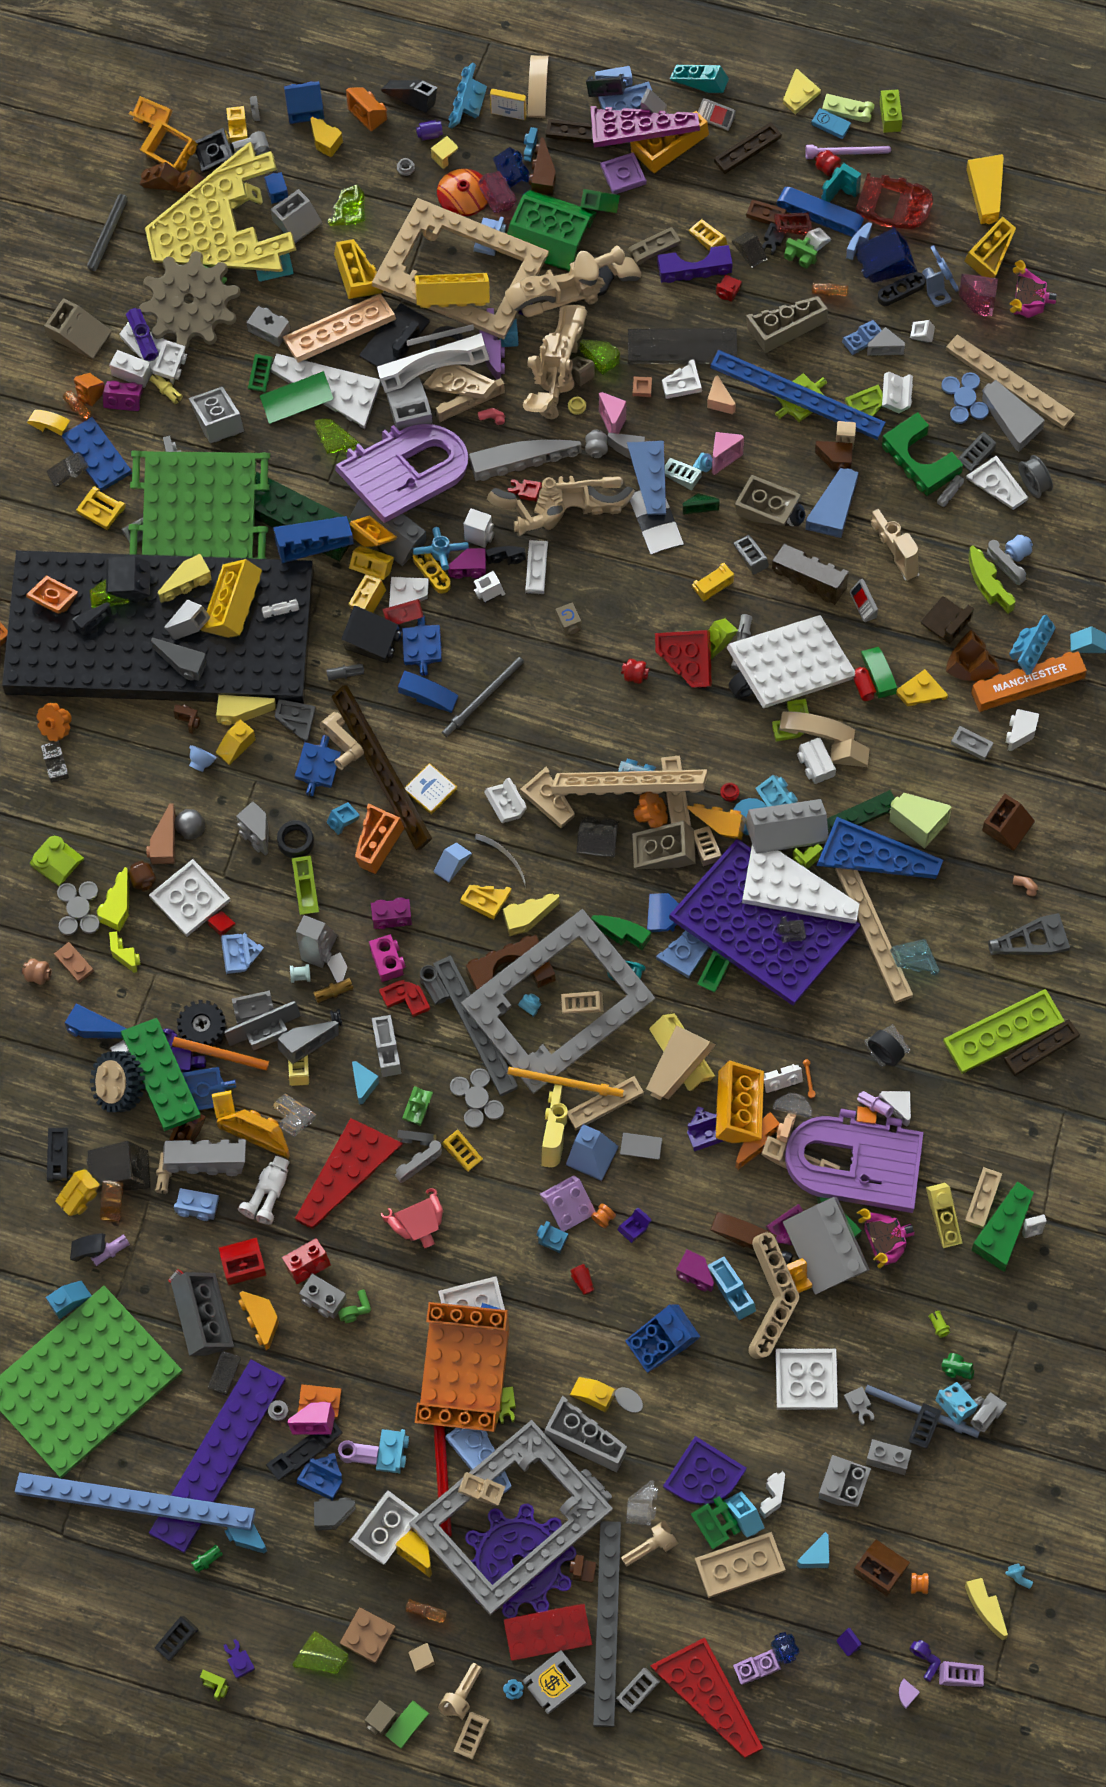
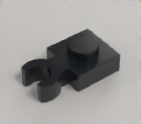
M770 223L764 236V241L766 242L762 245V252H765L766 248H771V255H774L776 245L781 247L788 228Z

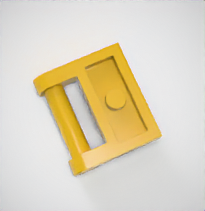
M94 486L76 511L79 515L108 530L118 515L124 511L126 504L100 492L99 488ZM98 498L114 509L111 510L93 499Z

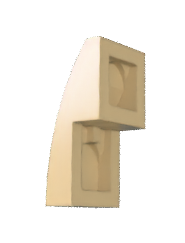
M466 1472L458 1493L498 1506L505 1486L489 1479H481Z

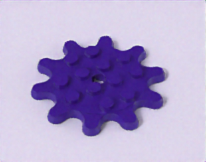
M530 1504L521 1505L519 1513L514 1519L505 1518L499 1509H491L488 1513V1520L491 1524L489 1531L479 1533L472 1530L465 1536L467 1544L473 1546L476 1550V1556L471 1562L493 1585L515 1566L512 1563L515 1557L520 1556L524 1559L562 1526L560 1519L554 1517L544 1524H539L533 1518L534 1509ZM573 1546L567 1549L503 1604V1615L506 1618L515 1617L522 1603H530L536 1612L547 1611L549 1603L546 1599V1594L550 1589L555 1588L560 1591H567L571 1588L570 1578L561 1573L560 1567L563 1562L575 1558L576 1549Z

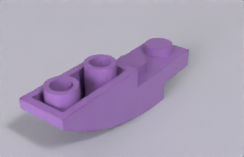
M487 308V312L494 314V308ZM479 330L489 356V360L485 362L492 375L498 380L501 378V374H505V363H501V358H505V347H501V340H498V337Z

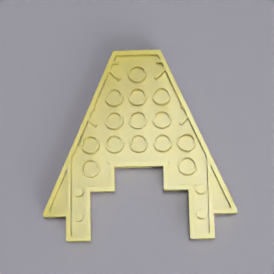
M251 142L247 143L146 226L145 231L152 260L155 263H163L164 258L169 256L173 257L176 263L184 265L189 262L192 252L199 251L203 255V265L208 267L224 262L228 268L282 272L280 256L296 251L293 234L287 232L258 242L254 227L237 232L231 202L247 197L244 185L245 180L277 170L273 153L270 151L255 156L253 144Z

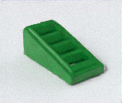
M255 354L248 390L266 393L274 361L273 357ZM258 363L267 364V367L260 366ZM257 369L266 370V373H261V372H256V371H257ZM255 375L262 376L265 378L264 380L255 378ZM253 383H263V387L255 386Z

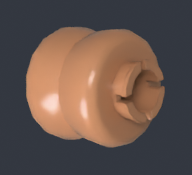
M32 958L28 963H24L22 974L27 982L43 985L46 980H50L51 977L49 976L52 974V969H49V963L46 961H38Z

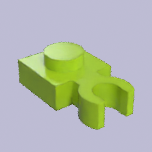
M513 1387L503 1388L502 1412L499 1415L501 1424H504L503 1418L506 1415L511 1417V1422L515 1421L514 1413L510 1410L516 1408Z

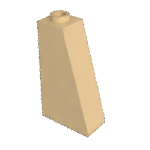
M676 1025L646 1088L652 1092L651 1096L659 1100L662 1097L669 1100L716 1044Z

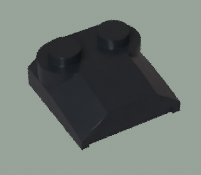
M224 128L195 141L198 144L196 146V154L202 173L218 168L235 154L232 142Z

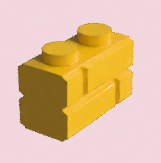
M87 1170L77 1171L58 1195L56 1202L60 1207H63V1210L69 1216L80 1215L86 1211L88 1201L96 1197V1190L100 1184L92 1178V1175Z

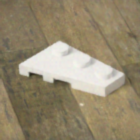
M497 1277L438 1291L441 1303L481 1307L482 1303L505 1310Z

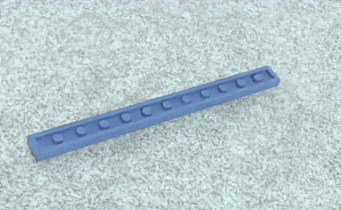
M19 1473L15 1493L18 1495L250 1531L252 1530L256 1512L253 1508Z

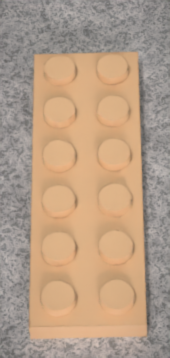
M378 294L283 336V340L299 363L396 320V317L383 296Z

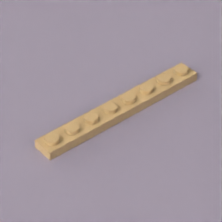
M956 335L946 346L947 352L990 381L994 382L997 380L1027 406L1064 430L1074 418L1075 413L959 335Z
M836 868L835 871L846 895L859 903L858 923L861 924L862 932L894 1004L912 998V991L858 870Z

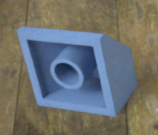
M583 1124L573 1143L566 1165L602 1181L618 1149V1145L600 1131Z

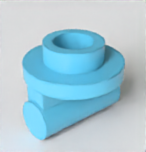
M701 453L693 467L702 472H708L712 468L713 459L711 455Z
M525 994L518 1006L534 1017L541 1003L536 995Z

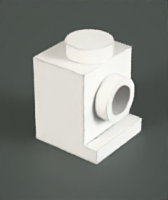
M494 571L474 581L477 587L474 591L478 599L483 598L484 602L500 594L502 596L505 595Z

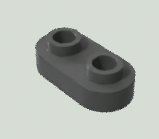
M398 1130L397 1138H401L400 1142L412 1143V1140H419L420 1145L429 1146L432 1141L436 1140L437 1135Z

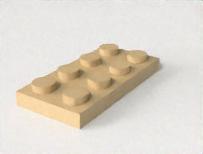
M772 1532L695 1558V1563L708 1598L786 1571Z

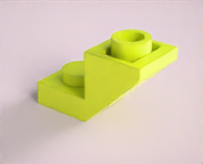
M117 931L109 932L113 958L133 973L137 972V965H140L139 954L135 953L134 948L123 949V940L118 937Z

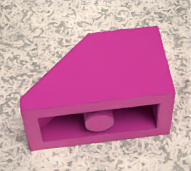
M310 1403L288 1419V1425L292 1435L331 1434L335 1413L331 1403Z

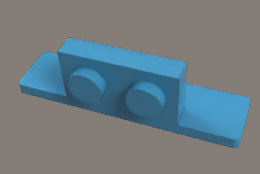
M474 63L465 67L461 73L462 81L457 87L458 95L454 99V109L449 116V128L451 129L459 124L462 112L474 118L479 116L487 86L472 79L476 66Z
M1047 615L1042 616L1036 627L1025 628L1020 632L1009 654L1013 660L1019 658L1018 663L1026 675L1032 673L1055 630L1053 622Z

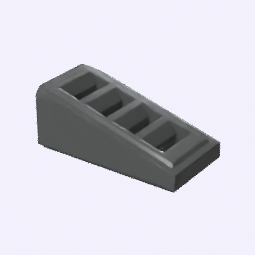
M983 432L958 459L963 464V467L971 472L996 449V442ZM968 457L969 459H971V460L973 461V463L971 464V463H970L967 459H965V458Z
M750 535L733 543L753 575L769 567L767 557Z

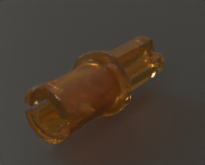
M813 282L812 294H826L829 297L830 295H848L849 288L847 285L832 284V282H829V284Z
M71 390L66 391L63 399L71 406V410L77 412L82 419H89L91 412L84 405L83 400L78 399Z
M409 1599L406 1606V1612L422 1616V1619L429 1618L444 1623L447 1616L446 1611L429 1606L430 1603L423 1604Z

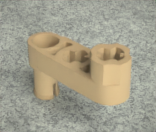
M333 712L320 722V728L345 752L334 761L335 765L340 770H343L349 763L359 759L364 754V751L357 741L342 728L345 724L342 716L338 712Z

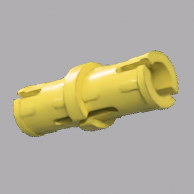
M158 375L150 377V381L160 389L161 394L166 395L174 404L179 403L176 399L181 401L183 395L172 387L173 385L170 381H166L162 376Z

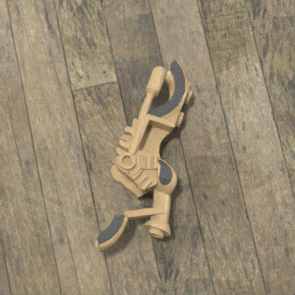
M615 246L610 253L594 258L587 251H580L575 262L570 264L569 273L553 276L551 270H547L545 275L531 276L516 282L505 291V295L514 310H522L523 315L529 318L540 315L543 311L583 299L588 304L597 302V294L600 292V288L603 287L602 285H605L603 278L598 277L599 269L606 265L614 275H618L622 282L639 280L641 278V271L634 259L625 257L624 251L619 246ZM547 300V302H543V303H540V302H539V303H535V304L529 305V304H531V303H533V302H536V301Z
M562 476L559 477L558 483L553 478L548 477L542 482V489L539 491L538 501L534 513L538 515L534 517L530 516L521 501L517 500L514 493L494 488L488 494L487 500L499 508L517 509L521 517L517 516V521H514L513 526L514 532L521 536L526 531L541 527L547 530L553 529L562 518L564 511L570 507L582 508L583 514L621 513L622 508L632 499L635 490L631 487H626L617 495L605 496L593 488L594 486L620 488L623 484L621 477H603L601 480L575 482L573 476H570L568 483L563 482Z

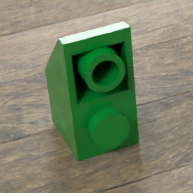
M583 189L581 207L617 213L620 195Z

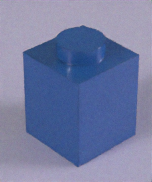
M282 172L272 173L264 177L271 204L283 201L288 197V190Z

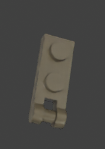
M670 227L630 246L628 252L631 256H634L635 263L641 265L646 260L680 245L681 240L674 229Z

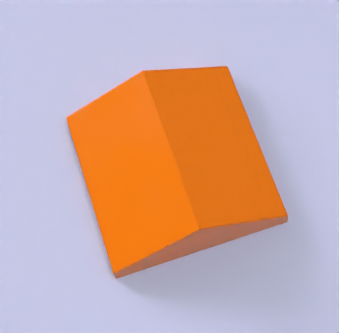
M46 575L26 594V597L56 613H61L68 610L78 595V591Z

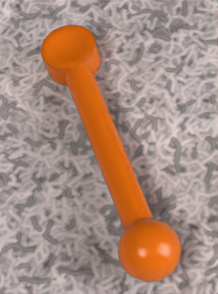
M805 1059L803 1065L806 1069L809 1087L808 1097L813 1099L816 1093L812 1088L809 1069L810 1061Z

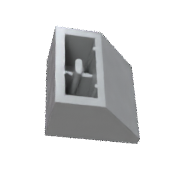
M299 189L271 209L272 221L284 233L291 232L295 244L323 224L310 200Z
M252 801L236 816L239 828L238 833L244 840L248 839L258 853L261 851L266 856L268 854L269 840L267 816Z
M832 1455L818 1498L836 1505L858 1507L871 1468Z

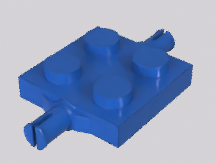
M424 616L417 619L418 626L402 628L405 665H420L421 676H424V674L425 676L428 675V664L442 662L440 625H425Z
M326 735L322 736L320 745L304 742L295 779L308 784L306 791L308 796L309 793L310 796L314 795L316 786L331 788L337 770L334 761L341 756V752L327 747L330 737L327 736L325 740Z
M219 1067L182 1073L198 1110L214 1108L212 1094L236 1088L235 1080L223 1081Z

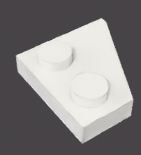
M690 360L689 364L683 369H677L672 375H668L662 380L666 399L702 392L694 360Z

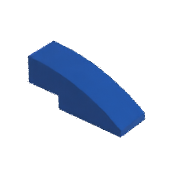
M404 671L398 685V692L400 694L416 698V702L452 713L458 699V695L447 688L407 671Z

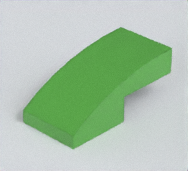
M412 1701L385 1736L397 1746L403 1748L430 1713L415 1701Z

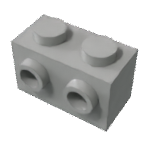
M314 1274L310 1276L299 1293L301 1302L309 1308L315 1307L318 1309V1313L326 1318L330 1316L334 1319L347 1300L344 1292Z

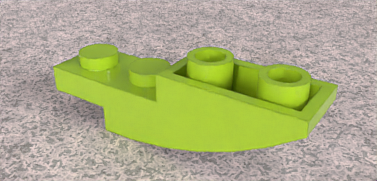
M972 545L969 551V564L978 589L990 605L997 601L1009 614L1014 610L1015 598L1011 593H1007L1003 589L1001 582L996 579L997 569L992 562H988L983 552Z

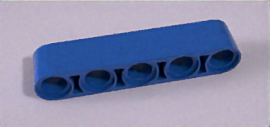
M784 187L776 202L778 207L786 209L787 212L854 237L864 221V218L855 212L792 187Z

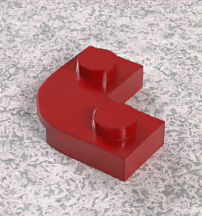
M401 980L379 989L387 1009L405 1001L412 1017L430 1010L427 999L418 985Z

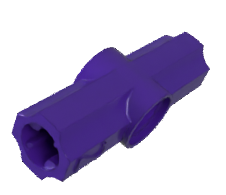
M130 309L126 313V317L135 337V342L140 349L143 359L149 362L153 361L159 356V353L150 334L149 327L145 322L141 309Z

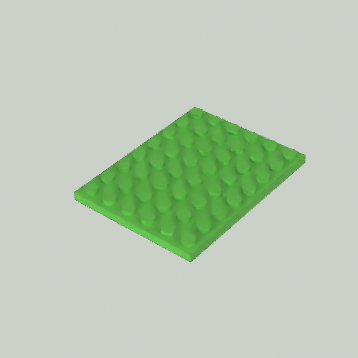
M103 1286L0 1375V1412L61 1479L183 1371L114 1295Z

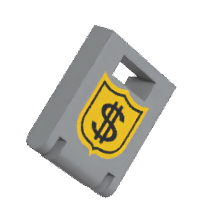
M561 1650L522 1681L525 1685L533 1681L527 1688L542 1708L550 1703V1706L545 1710L547 1714L551 1713L587 1684ZM564 1663L568 1665L576 1676L571 1682L559 1668Z

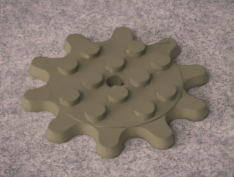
M199 251L192 252L189 262L184 265L176 263L173 257L168 256L164 258L162 264L165 274L160 278L147 276L143 280L144 287L152 292L153 297L150 301L142 303L139 309H141L143 316L153 315L157 319L156 325L151 330V335L155 339H161L165 334L173 333L176 336V344L185 346V349L189 347L190 340L194 336L202 337L208 345L214 344L217 340L214 332L215 326L219 323L232 325L237 319L235 313L227 309V303L231 299L238 298L241 290L236 285L226 286L222 282L223 276L228 271V266L224 262H219L212 268H206L203 265V255ZM192 295L194 297L192 303L187 304L184 302V298Z

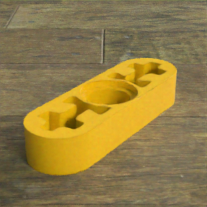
M430 553L420 554L425 558L426 563L424 564L422 558H418V555H413L415 565L429 579L432 587L438 593L448 592L451 588L450 578ZM429 567L437 569L434 574H429L426 570ZM438 577L442 583H445L444 587L442 585L439 586Z

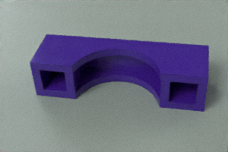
M729 245L711 247L708 256L699 262H686L676 253L658 255L657 265L661 283H672L677 280H691L698 277L707 278L712 275L732 273Z

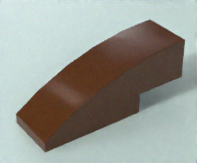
M717 1212L710 1231L743 1248L749 1247L754 1250L752 1245L754 1237L765 1232L771 1233L754 1224Z

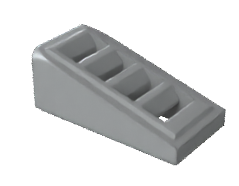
M643 1668L616 1699L632 1713L660 1681L647 1668ZM643 1676L652 1683L650 1686L642 1679ZM637 1682L646 1689L645 1692L636 1685ZM632 1688L640 1695L639 1698L630 1691ZM626 1694L635 1702L633 1705L624 1697Z

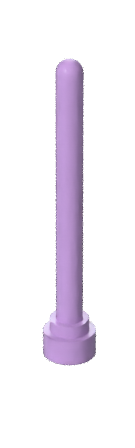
M806 145L805 149L806 159H814L820 152L830 150L834 155L884 154L891 152L889 146L817 148L814 145Z

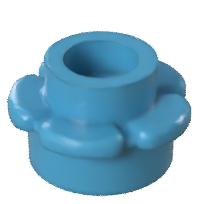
M516 1679L509 1680L503 1687V1691L508 1699H519L523 1695V1684L520 1681L517 1682Z

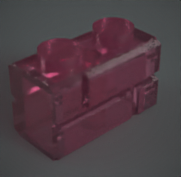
M500 171L483 175L477 183L494 214L510 210L517 201L515 194L510 190L507 180Z

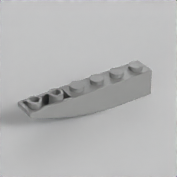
M571 440L521 441L470 453L469 461L475 481H484L493 476L506 475L508 472L522 471L527 467H537L550 461L556 462L561 458L575 457L581 453V442Z

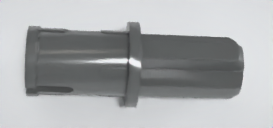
M344 664L342 667L326 669L328 681L341 678L347 679L350 676L364 674L363 664L345 666Z

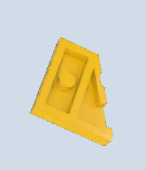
M925 669L899 687L896 692L907 707L917 705L918 703H930L931 700H945L948 698V694Z
M469 885L461 897L460 903L494 920L509 897L512 888L494 889V886L480 887L478 885Z

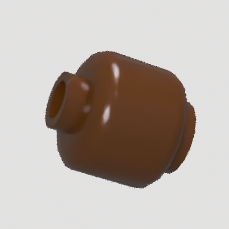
M139 861L130 866L128 876L135 889H142V891L152 888L156 876L151 865L144 863V861Z

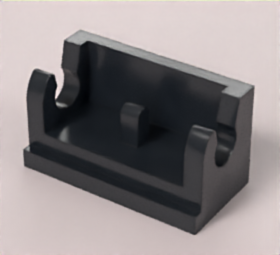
M619 74V77L602 79H593V76H589L586 80L588 96L623 95L626 88V81H623L624 74Z

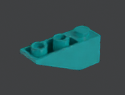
M676 65L670 80L708 93H723L729 78L721 65Z

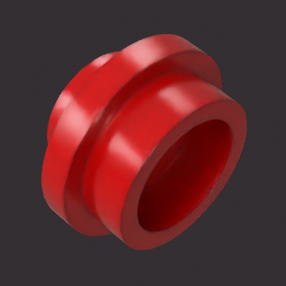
M733 783L724 784L720 790L721 797L726 801L736 800L739 796L738 786Z

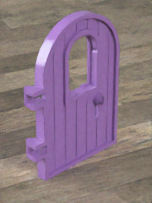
M418 424L399 431L393 425L391 426V432L388 433L384 430L382 441L364 450L360 444H357L355 451H352L351 448L348 449V459L336 464L335 471L380 520L386 523L456 485L465 475L468 464V452L463 441L455 433L444 427L432 424ZM432 446L441 447L447 451L448 459L420 474L406 461L407 458Z
M846 1109L840 1110L839 1118L830 1116L812 1118L800 1124L792 1132L785 1150V1164L793 1181L804 1191L818 1197H837L840 1201L913 1213L923 1132L902 1129V1119L893 1117L886 1119L885 1126L855 1121L856 1111ZM843 1117L850 1118V1125L842 1124ZM890 1125L897 1126L896 1133L889 1132ZM822 1143L824 1145L853 1149L850 1171L812 1165L804 1156V1148L809 1144Z

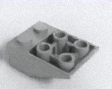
M420 377L414 378L403 388L386 393L395 427L399 431L413 425L432 424V413Z

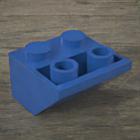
M319 81L284 86L289 124L311 121L312 116L316 119H324Z

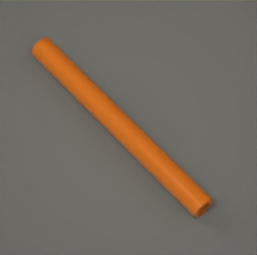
M174 1037L172 1043L174 1047L262 1070H267L269 1063L266 1060Z

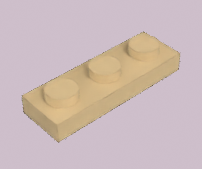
M983 1167L964 1223L984 1229L1002 1173Z

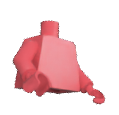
M433 1188L426 1190V1194L434 1192L426 1200L396 1212L394 1215L390 1208H388L389 1216H384L381 1213L383 1221L387 1222L394 1232L404 1239H410L411 1241L420 1238L424 1248L435 1244L431 1233L439 1230L438 1226L442 1221L443 1209L437 1197V1191Z

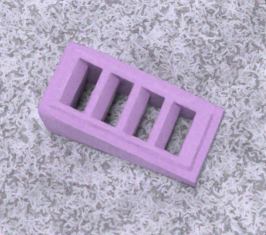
M944 1661L939 1666V1684L983 1687L984 1666ZM956 1670H959L958 1679H956ZM964 1670H967V1680H964ZM972 1670L976 1671V1681L972 1680Z

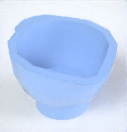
M190 745L189 747L191 749V763L189 766L201 772L206 767H209L217 758L196 746Z

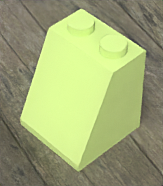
M903 793L900 798L897 796L892 801L889 821L925 849L948 824L952 807L944 803Z

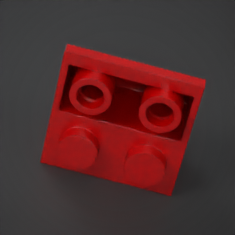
M257 1238L219 1247L228 1285L266 1276Z

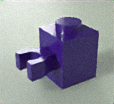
M172 1047V1052L182 1073L192 1071V1067L206 1068L205 1056L193 1057L192 1051Z

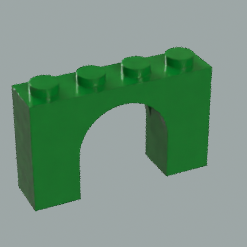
M917 412L884 434L882 447L885 452L892 455L894 462L904 469L906 476L916 483L917 489L926 496H929L954 479L956 475H960L963 464L953 452L932 464H921L910 457L908 453L909 447L927 435L929 429L928 423Z

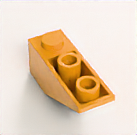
M701 804L687 805L688 810L723 837L742 840L746 817L741 815V811L730 810L729 813L723 812V809L719 807L706 809Z

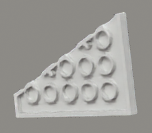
M752 844L742 903L856 924L859 910L858 902L780 851L756 854Z

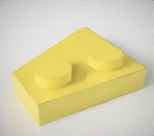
M796 69L784 96L783 104L796 114L821 94V89Z

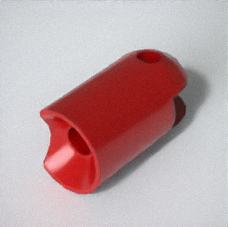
M864 667L857 668L853 680L862 701L874 699V693H877L870 677V672Z

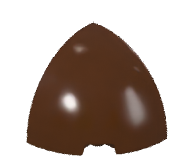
M970 630L950 655L946 672L958 679L975 681L996 674L999 671V667L994 656L990 655L987 649H985L986 644L974 631Z

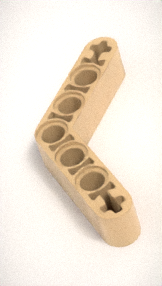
M768 1232L757 1235L752 1242L754 1251L775 1298L749 1346V1354L754 1359H761L770 1355L799 1301V1293L773 1234ZM770 1256L775 1260L774 1266L769 1262ZM777 1275L782 1277V1284L778 1283ZM785 1293L790 1296V1302L785 1300ZM776 1310L781 1313L780 1320L776 1317ZM767 1327L772 1330L771 1337L767 1335Z

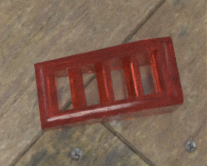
M809 213L774 214L777 232L807 235L808 231L812 229Z

